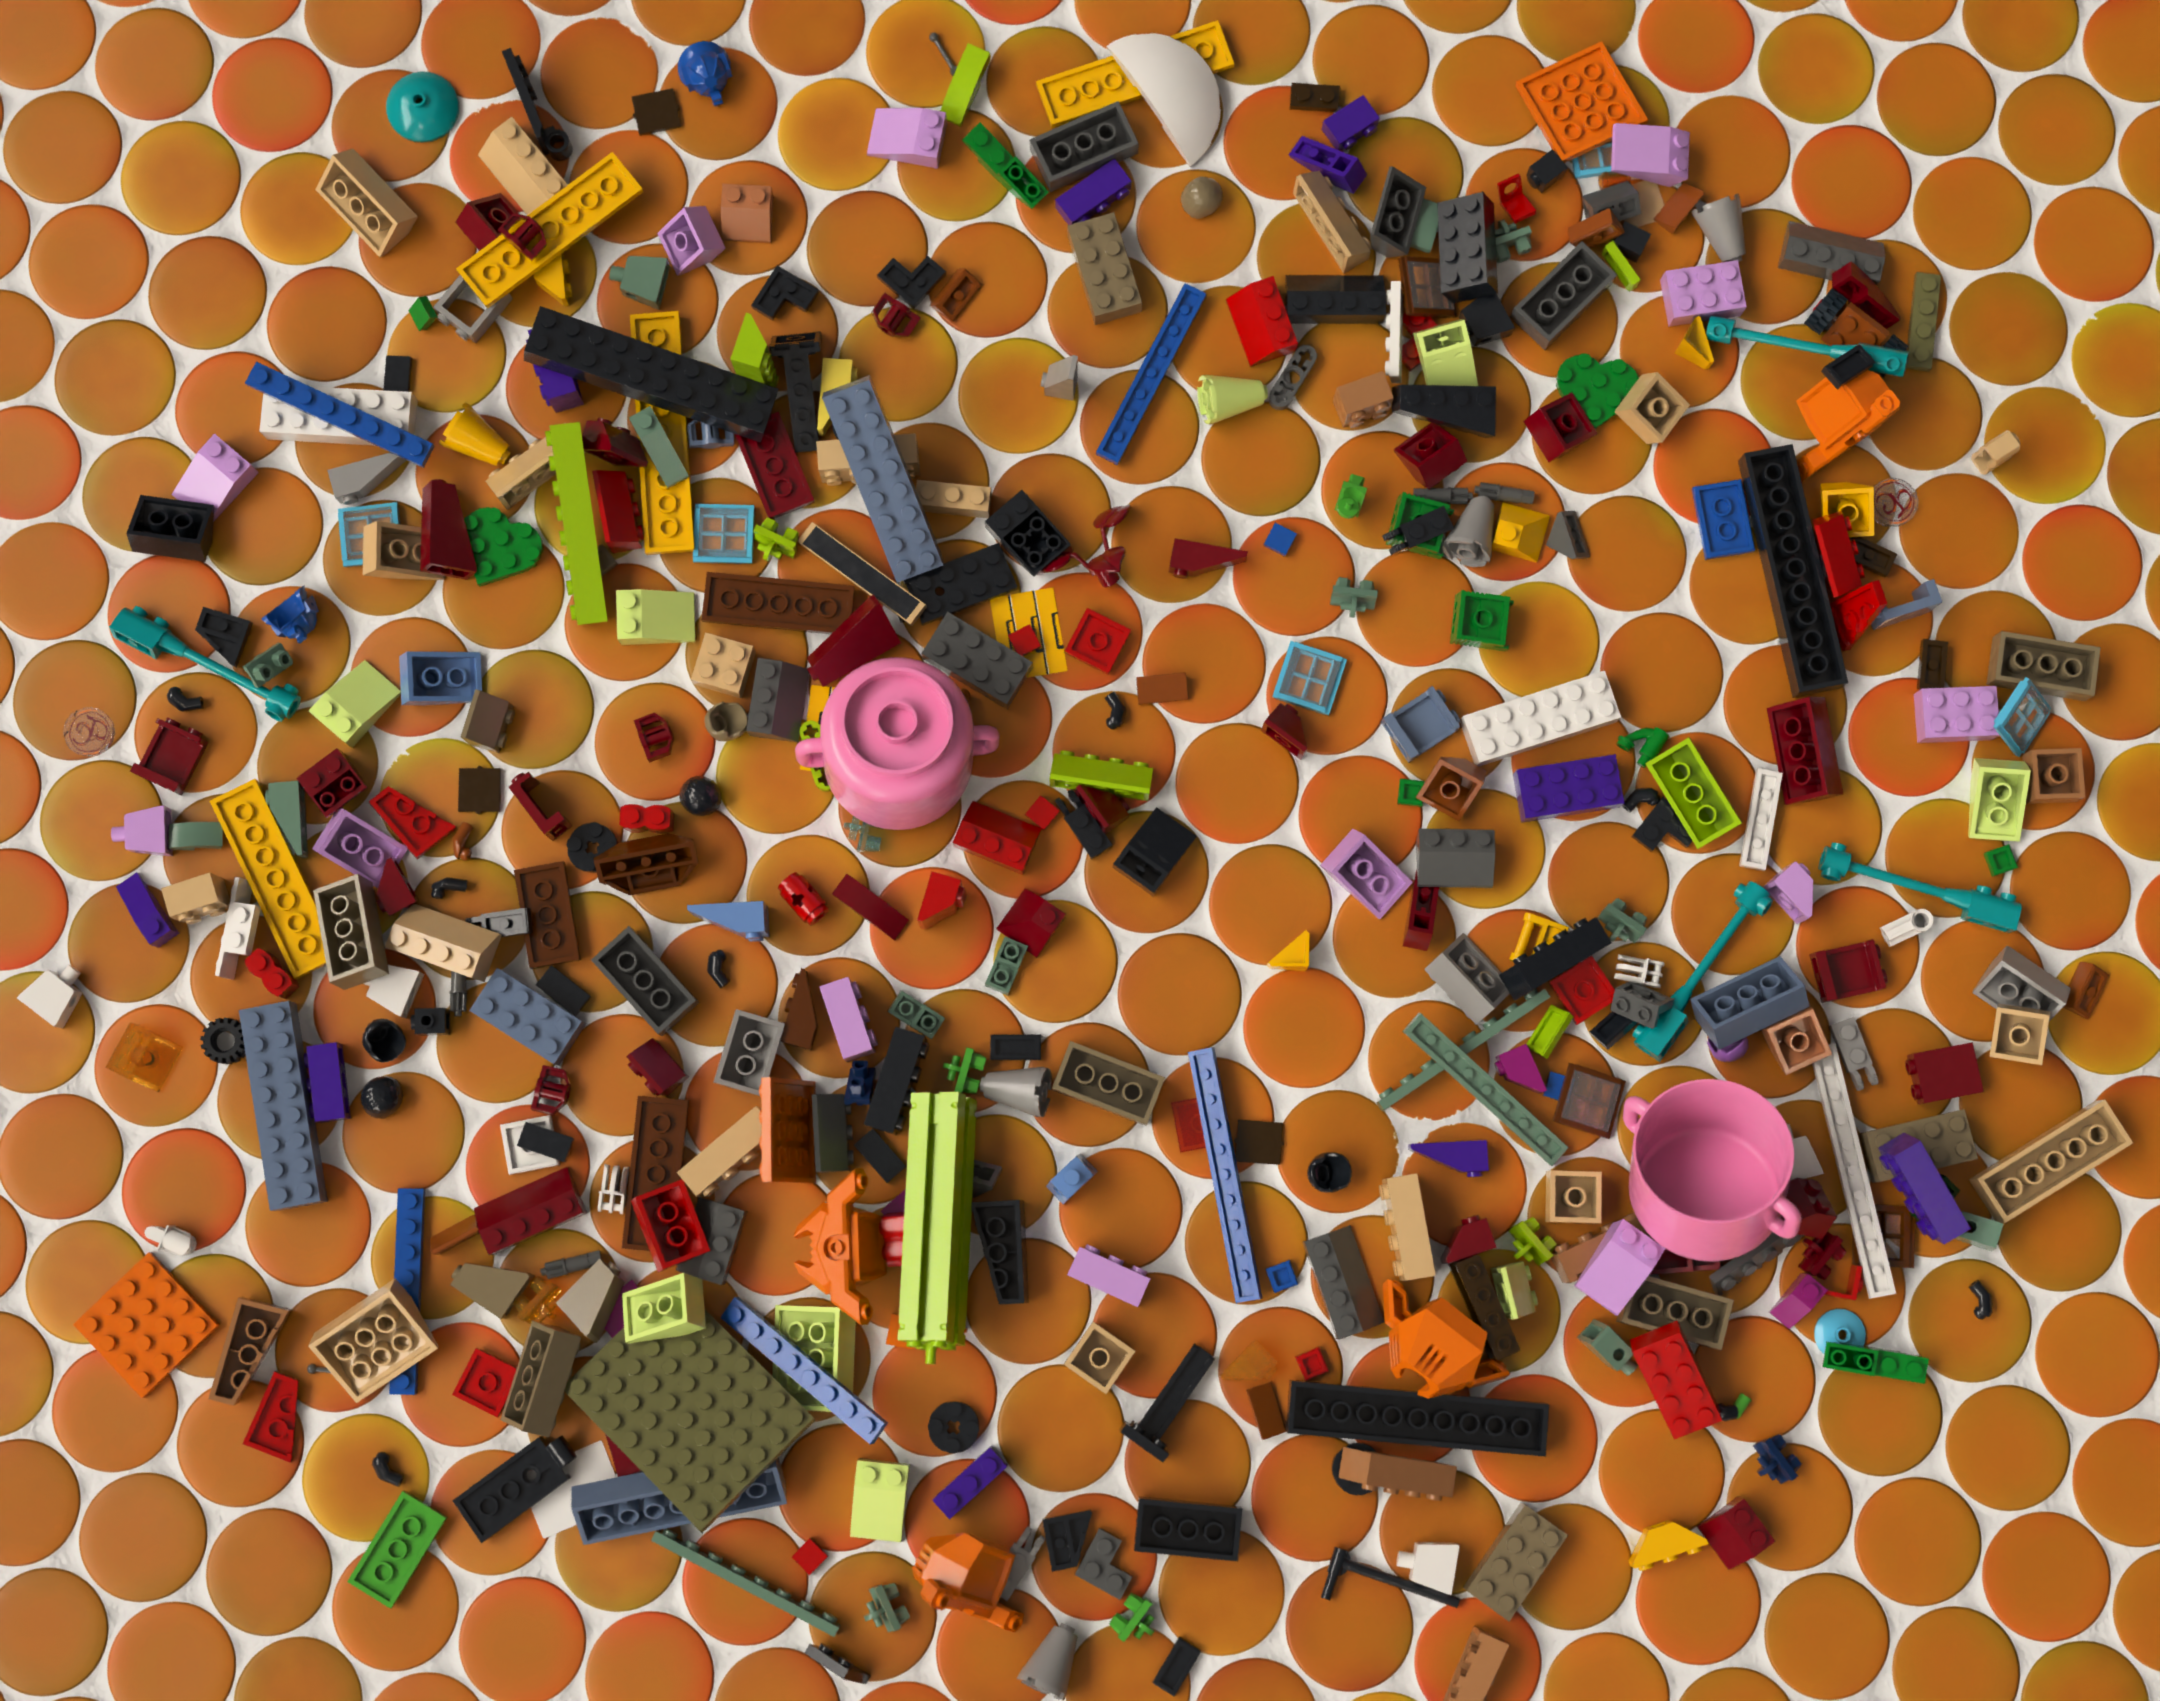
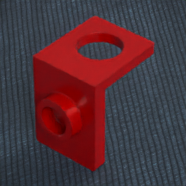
M1520 174L1497 183L1500 205L1514 223H1518L1536 214V209L1523 194ZM1509 184H1516L1512 192L1504 193L1505 188Z
M1851 1265L1846 1294L1827 1291L1824 1295L1856 1301L1857 1293H1860L1863 1287V1278L1861 1277L1862 1266Z

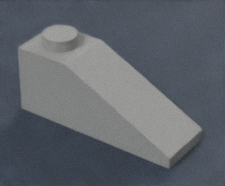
M1072 355L1050 364L1048 373L1043 372L1041 387H1044L1045 396L1074 400L1078 380V356Z
M386 453L329 469L328 474L335 499L340 504L344 503V505L358 502V499L368 495L406 460L393 453Z

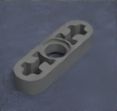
M1302 345L1295 351L1270 392L1269 403L1274 409L1284 410L1292 402L1316 362L1317 353L1313 347ZM1307 352L1310 354L1309 359L1311 361L1306 360L1301 369L1298 367L1302 357L1300 354L1305 355ZM1289 372H1296L1300 380L1295 384H1291L1286 380V375ZM1283 388H1287L1288 390L1284 396L1286 401L1276 402L1275 394L1280 395Z

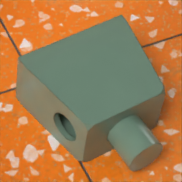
M628 256L625 268L612 265L609 279L621 282L620 290L625 297L660 310L671 266L667 258Z
M1961 1211L1967 1223L1972 1226V1233L1965 1232L1955 1239L1988 1251L1996 1249L2003 1223Z
M1593 1319L1577 1337L1608 1367L1616 1371L1621 1370L1627 1376L1636 1370L1638 1365L1631 1359L1633 1356L1631 1348L1608 1325Z

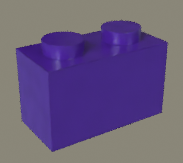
M1362 95L1323 120L1321 130L1335 149L1339 151L1342 149L1349 150L1358 142V139L1363 136L1369 137L1376 132L1380 117L1365 96Z

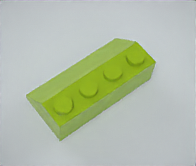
M746 313L730 358L735 373L776 388L779 376L776 375L774 361H772L768 346L752 315Z
M1688 737L1645 763L1697 849L1742 824L1741 819L1691 738Z
M1060 751V754L1054 753L1049 778L1050 787L1076 790L1078 785H1083L1115 794L1116 797L1148 801L1153 768H1149L1147 763L1134 762V765L1124 764V760L1109 758V761H1102L1096 755L1085 754L1083 758L1074 756L1075 753L1070 751Z

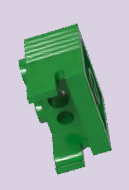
M1403 492L1397 497L1389 532L1442 506L1445 507L1449 516L1454 513V510L1450 509L1451 505L1425 499L1424 497L1420 498V496L1416 497L1415 495ZM1401 534L1389 541L1386 540V545L1391 546L1404 543ZM1443 534L1411 548L1409 551L1440 560L1444 554L1439 553Z
M1461 590L1455 595L1450 644H1464L1465 646L1469 645V647L1507 651L1509 645L1505 646L1509 607L1514 604V600H1510L1508 596L1487 593L1484 595V593L1479 594V592Z

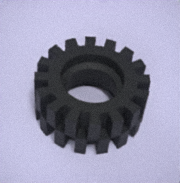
M230 1018L215 1019V1022L211 1021L208 1023L209 1027L203 1029L202 1032H205V1034L201 1036L200 1040L203 1041L201 1049L205 1050L204 1054L210 1057V1060L221 1064H232V1062L237 1063L240 1061L239 1058L246 1056L240 1022ZM229 1031L234 1035L235 1043L231 1049L222 1051L217 1046V1038L222 1032Z

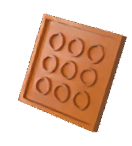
M1602 41L1516 81L1515 84L1550 147L1564 163L1612 141L1613 124L1646 125L1648 122L1647 116Z
M761 1077V1085L759 1087L761 1111L759 1113L762 1136L759 1140V1146L762 1150V1162L760 1163L759 1171L762 1176V1182L816 1183L812 1094H816V1082Z
M148 1252L73 1324L141 1398H145L220 1326L152 1252Z

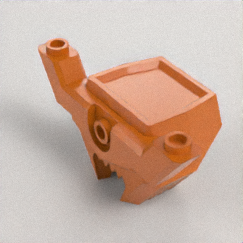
M1867 370L1838 390L1825 377L1796 401L1807 426L1820 443L1818 447L1797 460L1801 481L1833 462L1844 452L1873 433L1888 418L1900 410L1901 404L1899 399L1889 389L1879 374Z
M855 1168L827 1194V1202L820 1204L797 1226L793 1237L800 1239L810 1236L809 1238L812 1240L810 1246L813 1248L810 1254L813 1257L810 1260L811 1262L797 1260L794 1264L800 1275L826 1295H831V1302L860 1325H869L873 1315L872 1306L869 1304L868 1298L858 1292L856 1287L886 1275V1260L882 1256V1247L885 1245L883 1235L879 1232V1222L882 1220V1216L853 1207V1204L864 1195L865 1188L868 1186V1177L864 1169Z
M1389 1279L1383 1283L1385 1324L1392 1328L1389 1332L1391 1370L1396 1378H1402L1405 1368L1419 1373V1376L1424 1377L1428 1383L1418 1390L1417 1395L1430 1399L1462 1390L1465 1387L1470 1389L1502 1380L1510 1375L1506 1365L1500 1360L1489 1358L1480 1361L1487 1332L1441 1297L1430 1301L1412 1313L1409 1310L1408 1294L1404 1290V1286L1398 1281Z
M968 1533L930 1537L925 1541L924 1547L921 1549L920 1555L912 1567L914 1578L923 1586L920 1592L922 1598L932 1608L960 1610L970 1616L986 1620L1011 1632H1016L1022 1626L1024 1614L999 1602L1007 1583L1015 1554L1003 1545Z

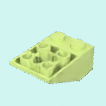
M1459 319L1413 333L1426 385L1478 386L1465 320Z

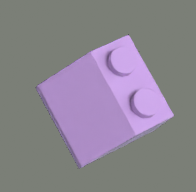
M706 206L684 207L657 233L677 275H682L713 261L725 249Z
M1795 861L1784 867L1763 888L1769 892L1770 896L1789 917L1798 924L1812 916L1813 879L1809 876L1811 874L1809 869L1802 863L1798 864Z

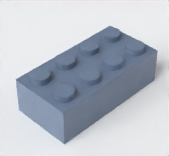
M1781 956L1690 999L1695 1020L1718 1050L1809 1007L1805 985Z
M496 968L469 1010L557 1066L561 1064L586 1025L579 1018L499 968Z

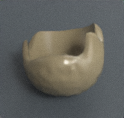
M1195 178L1186 185L1181 194L1182 207L1188 215L1196 219L1211 215L1221 205L1223 197L1222 188L1212 178Z
M720 702L708 710L704 723L708 733L715 740L725 742L737 739L746 732L748 717L745 709L739 703Z

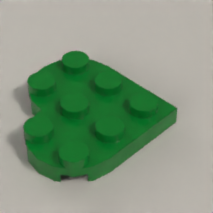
M1583 353L1570 357L1562 363L1556 375V387L1561 397L1571 392L1574 394L1591 424L1597 429L1617 415L1614 411L1639 377L1636 371L1621 359L1600 364L1590 355Z
M490 507L479 508L464 518L477 566V572L474 575L479 587L527 572L537 565L536 563L544 551L543 541L530 524L510 523L506 515L499 509Z

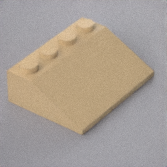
M396 1278L316 1331L308 1345L356 1403L439 1347L412 1297Z

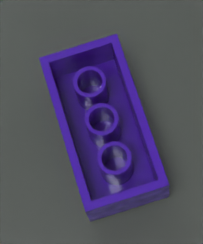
M1616 754L1517 769L1513 773L1521 823L1614 809L1624 804Z
M1902 1133L1878 1147L1882 1155L1879 1157L1880 1162L1886 1170L1890 1169L1893 1174L1892 1183L1899 1192L1902 1191L1906 1197L1904 1203L1912 1214H1916L1919 1220L1916 1224L1924 1236L1928 1235L1933 1241L1937 1240L1945 1245L1971 1229L1920 1140Z

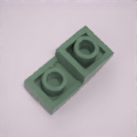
M1423 199L1410 247L1430 253L1438 228L1437 203Z
M220 822L169 824L168 849L194 851L195 848H222L223 828Z
M1004 937L985 986L1008 996L1028 946Z
M901 990L887 1011L930 1039L934 1037L945 1019Z

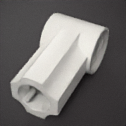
M1918 909L1880 927L1881 935L1888 946L1891 947L1921 932L1927 931L1933 925L1934 919L1928 910ZM1916 915H1921L1925 920V925L1922 928L1914 923Z

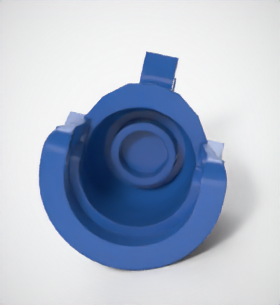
M701 41L690 45L683 51L678 61V73L682 83L688 87L689 92L695 90L700 95L711 96L714 107L724 104L720 92L726 86L727 78L732 77L731 62L728 54L721 46L709 41Z
M303 585L292 596L261 619L266 622L265 624L271 625L272 630L277 636L284 638L288 636L290 639L297 638V642L302 643L307 639V634L315 628L317 622L316 613L319 610L313 595L307 598V591L305 590V585Z

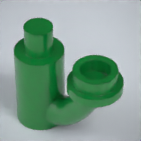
M1657 727L1654 729L1642 728L1625 737L1619 735L1616 745L1629 752L1635 746L1634 741L1647 738L1639 751L1641 756L1637 761L1639 766L1645 768V763L1657 757L1669 738L1665 731Z

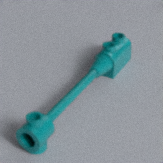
M1712 315L1710 316L1706 331L1707 339L1710 341L1731 344L1734 337L1829 355L1833 359H1837L1858 345L1830 346L1735 328L1736 320ZM1859 343L1876 362L1868 370L1904 377L1910 351Z
M135 606L133 610L123 608L109 626L113 638L156 660L162 651L186 657L266 699L265 706L267 707L265 712L276 721L282 722L285 717L291 718L300 705L301 697L297 695L299 691L294 686L286 684L282 688L276 685L272 690L264 686L255 688L252 680L190 649L188 645L172 634L171 630L167 629L169 624L164 619L156 617L152 621L146 618L148 613L141 607Z
M1832 843L1831 847L1825 846L1818 869L1822 871L1820 876L1825 879L1840 881L1847 871H1851L1942 898L1947 903L1963 909L1960 918L1962 920L2006 933L2017 930L2022 904L2015 902L2017 896L2013 894L2001 893V897L1991 895V888L1980 885L1977 886L1976 890L1944 889L1851 861V853L1846 852L1847 846L1840 843Z
M1749 881L1747 885L1741 883L1736 888L1733 896L1737 898L1735 904L1739 907L1738 911L1685 985H1682L1670 996V998L1674 999L1673 1006L1659 1015L1657 1027L1651 1029L1639 1024L1632 1034L1636 1038L1634 1044L1658 1062H1661L1689 1022L1687 1015L1683 1011L1693 994L1692 991L1747 914L1764 916L1771 907L1773 899L1770 898L1769 892L1757 883Z

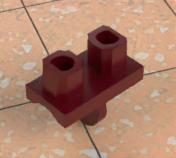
M1829 1232L1822 1239L1814 1238L1811 1241L1805 1238L1802 1241L1807 1247L1802 1254L1805 1258L1798 1267L1808 1274L1825 1280L1831 1273V1268L1826 1265L1829 1258L1831 1257L1833 1260L1839 1261L1847 1253L1841 1245L1843 1240Z

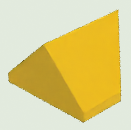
M1696 316L1677 347L1675 354L1706 370L1714 363V359L1701 317Z
M1305 930L1270 960L1267 966L1270 969L1306 971L1309 967V932Z

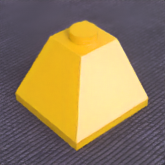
M1849 482L1820 484L1821 516L1842 511L1843 517L1849 516L1852 530L1848 531L1849 537L1874 536L1873 486Z
M1503 502L1493 534L1492 550L1537 563L1550 515Z

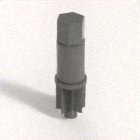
M1483 482L1474 488V493H1478V496H1486L1490 500L1533 504L1534 491Z
M1468 488L1413 489V495L1416 497L1420 496V498L1424 497L1425 499L1447 504H1467L1468 500L1473 498V493L1468 492Z
M451 971L450 1011L454 1012V1016L461 1017L462 1012L466 1011V976Z
M600 1250L547 1262L544 1264L545 1268L540 1269L541 1275H546L548 1279L588 1269L599 1259L602 1260Z

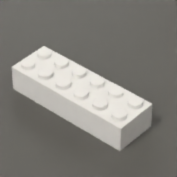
M310 386L415 435L418 400L412 392ZM263 393L259 432L267 440L373 445Z
M1602 671L1464 715L1460 720V724L1474 764L1482 766L1616 723L1621 718L1606 672Z

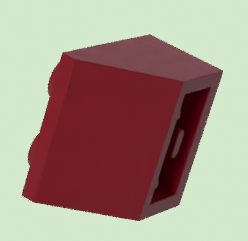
M338 748L296 778L326 818L367 789L357 769L345 753Z
M654 1038L626 1056L630 1060L629 1068L637 1076H644L647 1079L644 1084L654 1095L667 1097L689 1078L686 1072Z

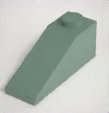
M651 406L629 417L667 488L688 478L687 471Z
M299 781L268 783L269 790L265 792L267 805H269L295 853L301 858H308L305 789Z

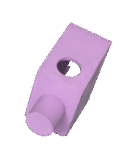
M163 805L125 814L124 826L111 828L112 841H125V849L134 853L173 856V850L168 849L169 824H172L171 809Z

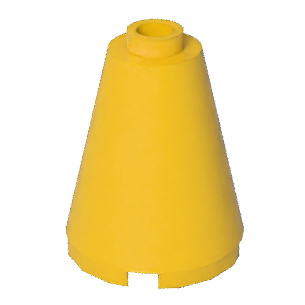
M465 402L462 405L465 408L464 412H456L443 433L447 437L446 440H440L439 444L494 466H497L499 463L504 465L511 454L508 451L510 445Z

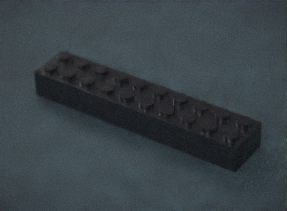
M542 306L539 308L524 349V361L760 443L778 393V388Z
M1793 444L1744 453L1738 460L1792 697L1841 689L1848 684V679Z
M1297 1380L1289 1381L1286 1419L1287 1433L1546 1457L1549 1404L1452 1394H1444L1428 1399L1417 1395L1418 1391Z

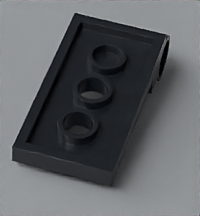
M511 48L503 50V56L544 155L550 154L557 161L567 160L573 152L568 135L563 130L555 129L554 126L544 129L534 104L537 96L520 56H514ZM557 142H564L561 148H553Z

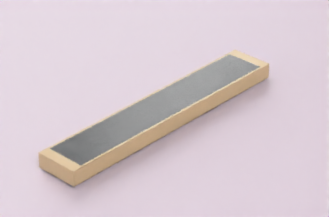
M813 522L798 539L797 542L870 596L874 594L879 603L911 626L914 625L927 608L926 604Z

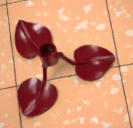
M1130 504L1110 508L1102 512L1094 520V527L1101 528L1105 552L1087 563L1077 553L1073 552L1072 546H1069L1039 573L1058 570L1065 566L1071 558H1074L1088 569L1092 576H1097L1102 587H1109L1118 582L1120 577L1117 572L1120 573L1126 550L1121 546L1109 549L1106 530L1108 527L1116 526L1127 516L1131 509Z

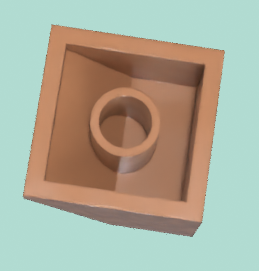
M722 184L721 227L723 241L771 243L774 194L771 186Z
M1811 1007L1761 1030L1768 1048L1785 1075L1832 1055L1816 1014Z

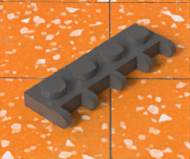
M1772 1232L1758 1247L1742 1256L1734 1258L1711 1274L1709 1278L1713 1291L1718 1296L1723 1295L1722 1291L1730 1290L1735 1284L1742 1281V1277L1753 1274L1756 1269L1762 1267V1263L1773 1260L1783 1252L1782 1249L1791 1247L1800 1241L1801 1235L1797 1234L1794 1238L1786 1239Z

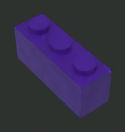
M1114 158L1056 198L1055 208L1068 225L1089 220L1095 214H1102L1107 211L1111 206L1110 204L1118 199L1120 201L1127 197L1131 190L1132 181Z
M333 1042L306 1046L307 1053H304V1064L306 1068H309L310 1078H307L306 1083L308 1092L312 1094V1103L309 1105L311 1118H314V1121L318 1123L351 1119L343 1044Z
M990 1446L940 1491L932 1501L950 1520L996 1478L1008 1464Z

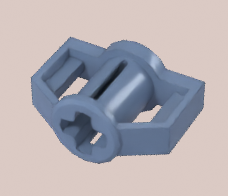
M693 420L687 425L689 448L714 449L734 445V435L731 432L725 431V439H720L717 427L701 422L703 440H697L695 424L699 421Z

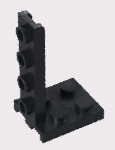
M821 331L772 336L769 346L771 356L784 359L795 453L816 451V441H819L809 355L820 352L822 344Z
M1194 1343L1139 1424L1135 1421H1132L1131 1424L1125 1421L1120 1427V1432L1158 1460L1164 1462L1169 1453L1166 1450L1167 1444L1161 1441L1160 1438L1207 1372L1215 1357Z

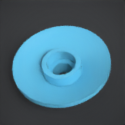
M1833 1309L1827 1311L1818 1319L1814 1329V1338L1817 1347L1824 1354L1826 1341L1864 1346L1866 1332L1862 1321L1856 1314L1845 1309ZM1840 1330L1846 1332V1337L1843 1340L1838 1336Z

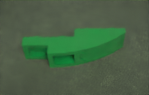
M981 122L962 139L968 148L979 158L978 161L1030 209L1049 193L1016 156L1013 157Z
M1826 1341L1822 1367L1925 1384L1929 1358L1875 1347Z

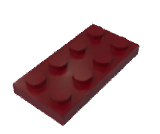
M779 411L770 415L761 443L735 434L768 518L775 519L815 503Z

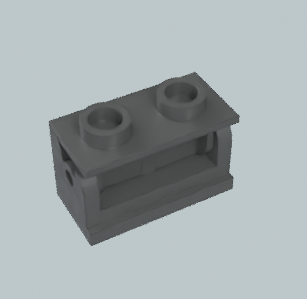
M1628 181L1582 196L1585 218H1589L1608 208L1613 211L1618 221L1641 214L1639 192Z

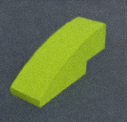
M969 43L960 59L940 110L946 112L948 122L960 127L981 86V79L991 60L990 52Z

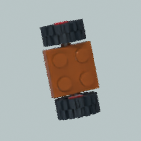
M1833 288L1820 300L1812 310L1811 315L1804 322L1805 325L1820 335L1830 321L1833 320L1831 322L1833 325L1821 338L1823 342L1830 346L1855 345L1860 342L1879 346L1890 333V331L1852 302H1850L1841 315L1835 316L1848 299ZM1894 334L1883 345V347L1905 351L1909 347ZM1877 373L1881 376L1882 379L1886 375L1883 373Z

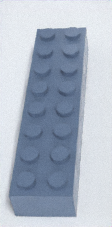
M868 375L824 392L822 399L896 582L898 583L943 566L942 554L871 376Z
M284 1001L239 1010L270 1211H282L328 1202L316 1123L314 1118H311L309 1111L312 1098L311 1093L307 1090L306 1081L308 1073L304 1064V1047L297 1003Z
M779 1457L718 1518L787 1504L786 1481ZM643 1472L571 1487V1510L583 1545L691 1523Z

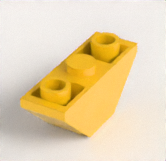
M563 252L536 272L534 279L541 289L563 306H569L568 298L572 297L571 283H567L566 274H570L568 259H564Z
M1667 1520L1644 1528L1629 1559V1564L1631 1567L1643 1571L1654 1567L1653 1562L1663 1560V1563L1678 1559L1677 1554L1686 1551L1688 1555L1703 1550L1702 1546L1707 1545L1708 1542L1704 1537Z

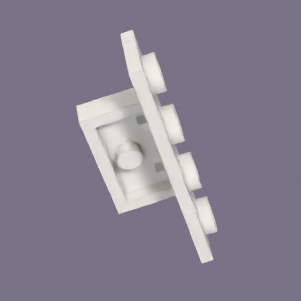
M235 877L234 885L231 889L232 895L229 909L226 913V924L221 938V948L215 976L234 980L239 954L250 956L252 953L261 906L250 904L252 889L247 879Z

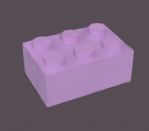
M1738 260L1665 271L1660 279L1668 327L1690 324L1696 316H1700L1702 322L1709 321L1711 315L1723 318L1741 316L1747 307Z
M1997 686L1921 689L1914 694L1917 743L1993 740L2000 736L1993 727L1995 724L1994 720L1999 714Z
M849 977L819 986L843 1059L849 1062L876 1053L874 1046H877L878 1043L874 1031L867 1028L866 1023L870 1022L866 1007L859 1004L858 999L862 998L856 981L852 982Z
M1086 1244L1085 1249L1079 1247L1067 1275L1138 1307L1150 1281V1278L1146 1277L1147 1271L1134 1265L1130 1270L1122 1266L1123 1260L1109 1255V1258L1106 1259L1099 1255L1101 1250Z

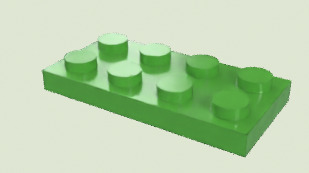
M402 1491L347 1582L390 1609L393 1608L448 1517L407 1491Z

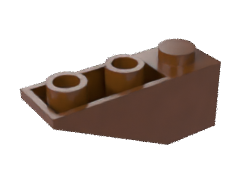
M801 968L800 974L796 973L793 979L792 988H795L793 998L789 997L786 1003L785 1012H788L786 1022H781L785 1023L780 1041L784 1044L812 1051L818 1030V1022L808 974L805 969Z

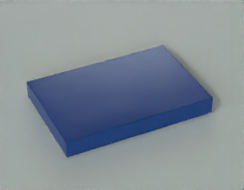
M1742 480L1693 487L1692 495L1705 560L1753 553L1755 546Z

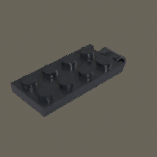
M999 543L903 580L909 593L927 606L920 616V622L923 626L944 618L947 612L951 614L958 613L1013 592L1018 588ZM936 588H942L944 590V594L942 596H938L935 593ZM898 616L900 622L904 623L905 621Z
M563 1435L548 1446L543 1442L545 1440L543 1436L538 1437L452 1500L481 1543L485 1542L572 1478L569 1473L565 1474L562 1468L572 1462L577 1455ZM529 1470L536 1472L534 1480H530L527 1477Z

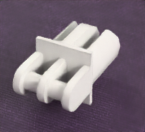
M1618 954L1619 961L1639 964L1640 967L1617 964L1616 970L1636 974L1638 977L1616 973L1614 979L1654 988L1661 987L1659 979L1663 976L1661 968L1664 967V962ZM1648 964L1654 965L1653 971L1647 970ZM1646 975L1652 976L1651 982L1645 981Z
M604 1164L601 1191H599L598 1212L609 1210V1213L619 1211L620 1214H624L630 1167L623 1168L619 1192L620 1166L614 1165L610 1189L608 1190L610 1165ZM605 1194H611L609 1203L604 1202ZM616 1195L622 1196L621 1204L615 1203Z
M167 1225L166 1229L159 1226H149L144 1232L148 1239L159 1243L158 1250H164L177 1256L189 1255L194 1252L197 1246L195 1237L177 1228L175 1225Z

